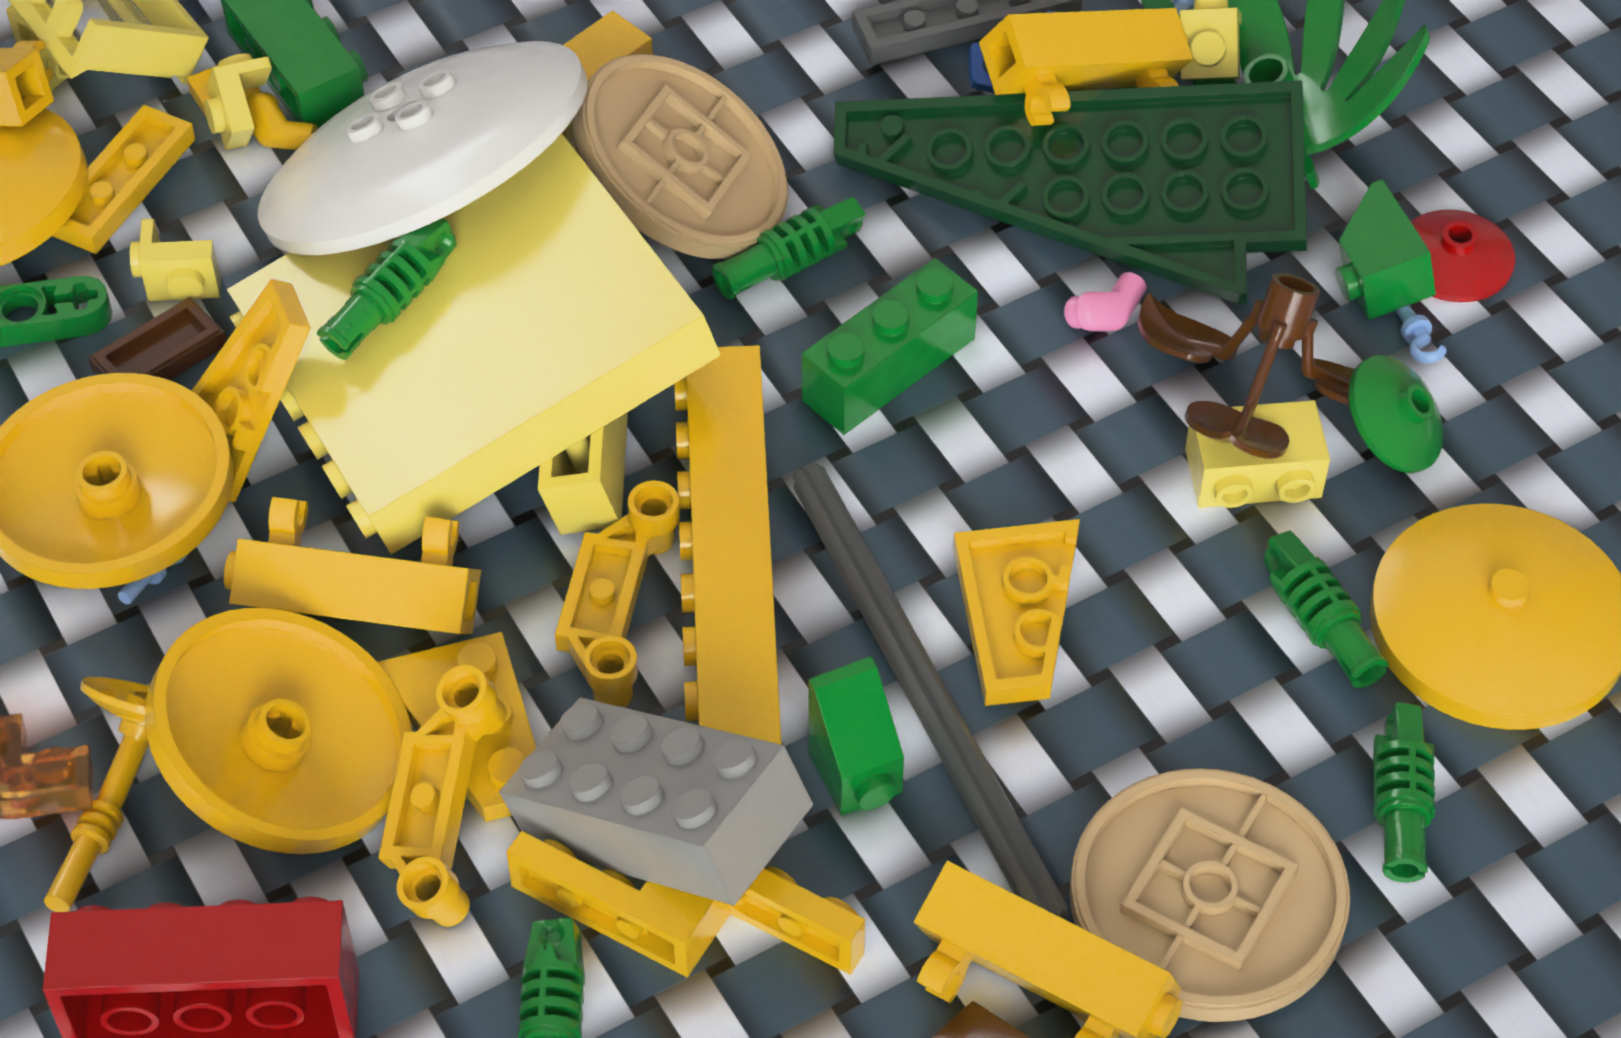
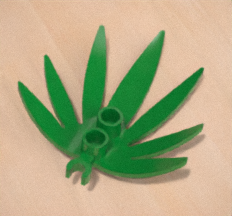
M1141 0L1144 9L1174 7L1170 0ZM1228 0V8H1238L1242 13V25H1239L1240 66L1245 83L1302 80L1305 177L1311 189L1318 187L1319 176L1309 155L1322 152L1344 142L1374 121L1401 92L1418 66L1429 44L1430 35L1427 26L1423 25L1373 75L1394 36L1405 0L1382 1L1336 75L1330 88L1326 91L1325 88L1335 63L1340 42L1344 0H1307L1302 42L1301 73L1296 75L1290 37L1278 0ZM1235 79L1190 81L1193 85L1237 83Z

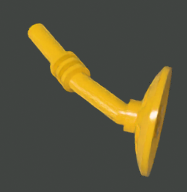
M85 677L81 681L80 690L108 712L121 718L118 731L123 733L124 736L96 800H90L86 803L83 813L78 818L77 825L74 826L70 837L73 845L44 898L45 905L52 911H70L97 856L108 852L118 829L123 823L124 817L121 809L149 747L145 727V703L149 685L107 677Z

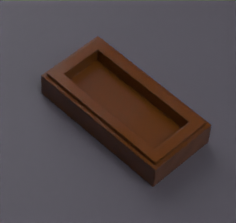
M189 297L88 358L91 369L96 375L137 373L170 380L222 349L226 343V336L221 327Z

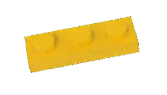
M143 105L89 165L88 181L79 205L67 222L52 236L97 254L196 140L192 123Z

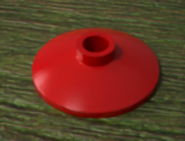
M1449 209L1428 212L1410 221L1431 253L1436 295L1432 297L1450 302H1474L1493 296L1509 282L1515 266L1514 248L1507 235L1488 219L1474 213Z

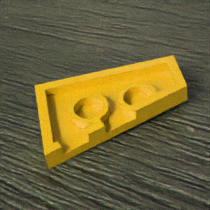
M270 279L192 389V392L201 397L213 409L224 427L234 464V482L229 498L231 502H236L311 329L292 283Z

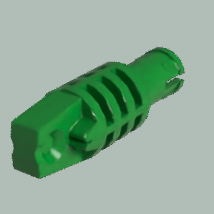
M851 197L826 209H823L820 204L802 211L799 215H794L788 218L787 221L780 222L774 225L773 228L760 232L761 236L757 238L758 243L723 262L714 264V268H712L714 282L721 294L731 300L737 294L769 278L775 281H785L792 275L804 271L807 267H812L821 260L844 250L848 245L845 239L861 230L866 213L855 197Z
M441 218L417 230L403 234L399 239H394L388 245L387 251H382L376 258L375 263H371L365 269L364 275L358 276L353 281L350 290L351 297L334 316L317 330V336L321 337L319 339L328 351L340 359L347 360L379 324L384 325L394 322L400 316L401 310H406L412 303V298H417L423 292L424 286H428L434 280L444 265L446 258L457 245L448 221Z
M1291 530L1271 536L1267 543L1268 548L1264 552L1263 562L1270 572L1269 581L1280 600L1286 605V608L1296 619L1301 629L1306 632V636L1312 644L1319 646V648L1328 649L1331 655L1334 656L1354 688L1361 689L1374 684L1386 673L1387 669L1385 667L1389 666V663L1376 646L1372 644L1360 626L1361 611L1357 605L1351 600L1345 589L1341 587L1340 582L1331 573L1326 563L1319 557H1315Z
M1396 702L1392 708V713L1388 715L1385 721L1384 735L1376 734L1373 741V814L1379 824L1384 827L1383 874L1390 880L1409 883L1423 879L1425 873L1428 872L1425 828L1435 816L1434 744L1424 742L1421 706Z
M573 918L535 921L532 924L522 969L518 1038H582L585 972L580 929Z

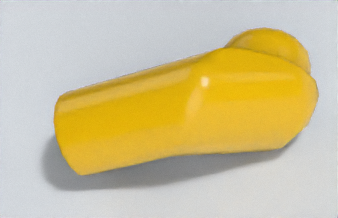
M254 93L247 99L255 127L253 134L262 146L297 150L318 130L317 125L313 123L287 121L278 106L280 104L278 99L270 93Z

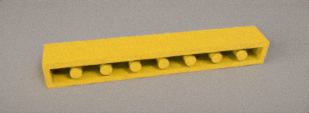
M760 345L718 347L721 356L674 384L676 411L688 410V422H676L677 460L689 459L690 471H677L680 509H691L692 522H679L680 560H693V573L681 574L682 613L695 612V627H682L684 667L697 666V681L684 682L686 722L699 721L700 726L781 744Z

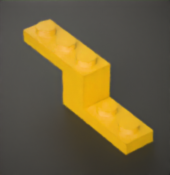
M522 830L506 851L511 887L687 978L730 914L849 975L852 974L864 955V918L858 916L857 912L849 904L838 898H822L798 886L790 875L775 867H765L734 906L646 881L639 891L622 874L611 869L600 871L578 860L574 853L560 842L552 839L541 841Z

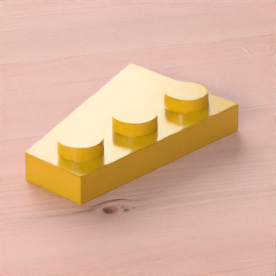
M1080 519L954 533L953 552L985 706L1050 699Z
M498 632L377 662L390 677L400 693L410 722L416 731L440 709L436 700V689L440 679L450 669L459 665H473L479 668L491 680L496 688L497 698L506 707V720L498 731L490 735H483L477 741L466 797L485 822L512 816L499 791L519 769L523 760L536 749V744L503 633Z

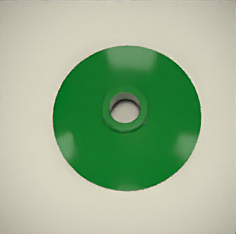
M1375 355L1358 364L1349 382V405L1356 428L1368 448L1384 464L1399 472L1413 474L1432 466L1441 453L1443 425L1436 401L1425 382L1411 367L1392 356Z

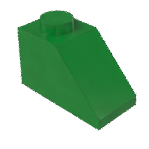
M1381 179L1371 183L1339 239L1343 265L1335 269L1337 282L1344 298L1348 302L1356 299L1368 320L1436 295L1429 249L1384 180Z
M871 656L809 679L808 754L841 816L859 809L873 810L888 803L894 796L903 792L904 755L878 668Z

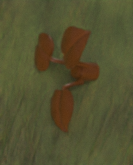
M1285 273L1273 274L1264 300L1256 299L1252 312L1232 337L1168 309L1153 297L1151 293L1147 294L1138 315V328L1148 344L1166 354L1197 363L1209 362L1212 357L1222 361L1233 359L1236 356L1238 347L1256 324L1260 328L1258 337L1267 343L1242 412L1217 402L1195 401L1189 404L1185 413V420L1191 428L1215 441L1232 443L1237 449L1256 457L1274 459L1283 456L1290 442L1285 429L1275 423L1253 417L1278 348L1292 349L1298 340H1302V363L1300 369L1303 376L1316 380L1315 388L1321 394L1349 405V382L1354 368L1313 358L1314 332L1318 320L1311 318L1320 294V289L1316 285L1294 275Z

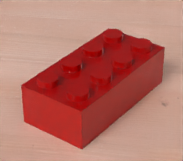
M308 896L288 903L256 904L248 900L236 899L215 906L184 907L176 903L163 902L143 909L111 910L107 907L91 905L71 912H51L42 990L62 1038H356L359 967L343 900L328 901L324 898Z

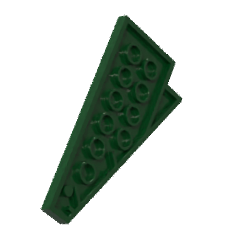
M1302 80L1067 91L1070 98V109L1068 111L1051 112L1054 123L1040 126H1031L1026 117V93L835 102L833 154L838 165L1237 304H1248L1247 253L1307 251Z

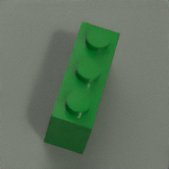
M221 0L229 36L243 54H250L252 59L269 57L272 70L266 83L296 122L313 123L319 129L337 113L365 95L363 83L368 81V74L362 59L355 50L347 51L344 48L333 22L327 16L319 17L314 10L312 0Z
M932 259L802 353V401L843 435L847 434L975 339L978 291L938 259Z

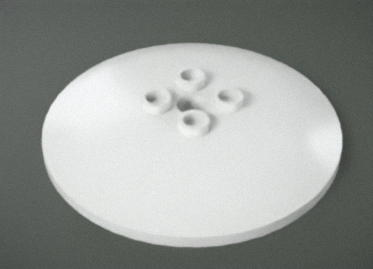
M526 41L464 51L405 73L369 92L337 113L316 130L292 154L274 175L261 197L258 206L260 226L269 241L280 250L299 255H325L375 245L435 222L490 192L523 169L552 144L566 129L583 103L588 85L586 72L576 53L568 47L552 42Z

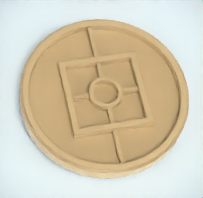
M633 54L613 59L601 66L588 80L585 98L573 118L572 124L578 154L639 231L653 240L684 254L707 259H729L758 243L757 238L761 236L760 232L771 229L774 225L781 222L788 200V183L781 156L770 134L759 118L735 93L721 82L681 61L649 54Z
M1182 769L1161 773L1138 781L1120 791L1096 812L1081 835L1074 854L1070 878V905L1076 926L1172 974L1182 989L1177 997L1183 1001L1179 1017L1197 1021L1230 1022L1252 1019L1279 1010L1302 997L1325 975L1339 951L1346 929L1350 908V887L1347 871L1335 842L1319 820L1293 797L1271 784L1240 773L1219 769Z

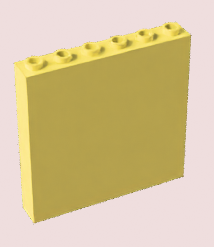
M562 133L539 156L508 180L470 204L442 218L448 221L457 245L446 258L444 265L434 280L428 286L424 285L423 292L417 298H412V303L406 310H401L400 316L394 322L384 325L379 324L347 360L340 359L328 351L319 339L321 337L317 336V330L334 316L351 297L350 290L353 281L358 276L364 275L365 269L371 263H375L379 254L382 251H387L388 245L394 239H399L401 236L375 245L335 254L299 255L288 253L227 289L240 310L230 316L231 321L237 327L270 279L292 283L311 329L280 400L294 422L303 416L307 418L308 421L297 428L317 460L327 454L330 455L332 460L322 465V468L341 499L351 493L356 497V500L346 505L365 538L367 539L378 533L391 555L422 537L425 516L450 520L721 356L703 313Z

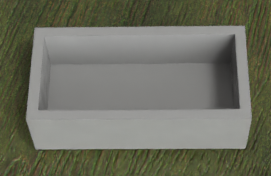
M581 697L562 715L560 721L531 755L523 760L519 769L499 791L520 830L541 841L552 839L560 842L569 848L578 860L588 865L610 869L620 874L734 906L813 806L784 745Z

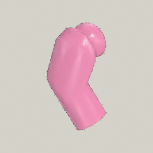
M1131 272L1122 273L1111 292L1091 291L1082 293L1080 296L1071 297L1065 304L1064 318L1068 325L1075 329L1083 328L1087 331L1096 332L1117 331L1123 328L1130 319L1146 291V283L1137 274Z

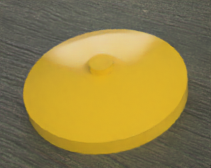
M46 108L24 126H0V266L29 253L55 234L74 213L86 189L88 165L77 135L62 117Z
M110 373L84 377L52 388L35 397L19 408L0 426V557L14 569L32 579L58 587L73 589H97L124 585L144 579L175 564L188 555L210 534L225 511L231 496L234 482L233 456L224 427L218 416L201 397L186 387L164 378L137 373Z
M1470 504L1452 507L1433 513L1408 527L1388 547L1380 561L1370 597L1369 611L1375 643L1381 655L1388 661V667L1399 681L1421 700L1445 714L1471 724L1489 728L1527 730L1548 727L1571 720L1587 712L1611 691L1621 676V573L1610 558L1593 541L1575 528L1556 518L1531 509L1504 504Z
M271 608L229 610L210 616L187 629L168 649L153 675L145 703V727L151 753L165 781L179 799L199 818L225 835L253 847L285 854H313L335 850L361 839L375 829L388 813L404 732H412L410 718L406 706L401 700L400 693L384 669L368 652L352 639L325 623L298 613Z

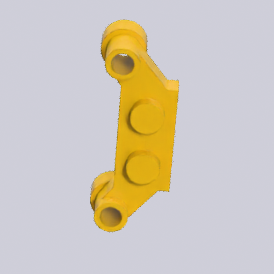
M652 480L640 483L632 489L628 496V514L598 534L584 533L555 632L556 650L570 653L591 687L594 700L623 708L633 698L632 685L638 675L636 650L626 637L647 560L652 554H662L672 548L675 542L674 528L680 519L678 493L671 485L662 481Z
M459 665L446 672L440 679L436 689V700L440 709L417 732H404L378 857L388 868L397 869L399 877L396 889L400 901L417 916L424 919H433L437 924L444 927H451L460 923L466 917L470 908L469 897L460 888L458 878L452 871V865L476 743L483 735H490L498 731L504 724L507 715L505 705L497 698L494 684L479 668L473 665Z

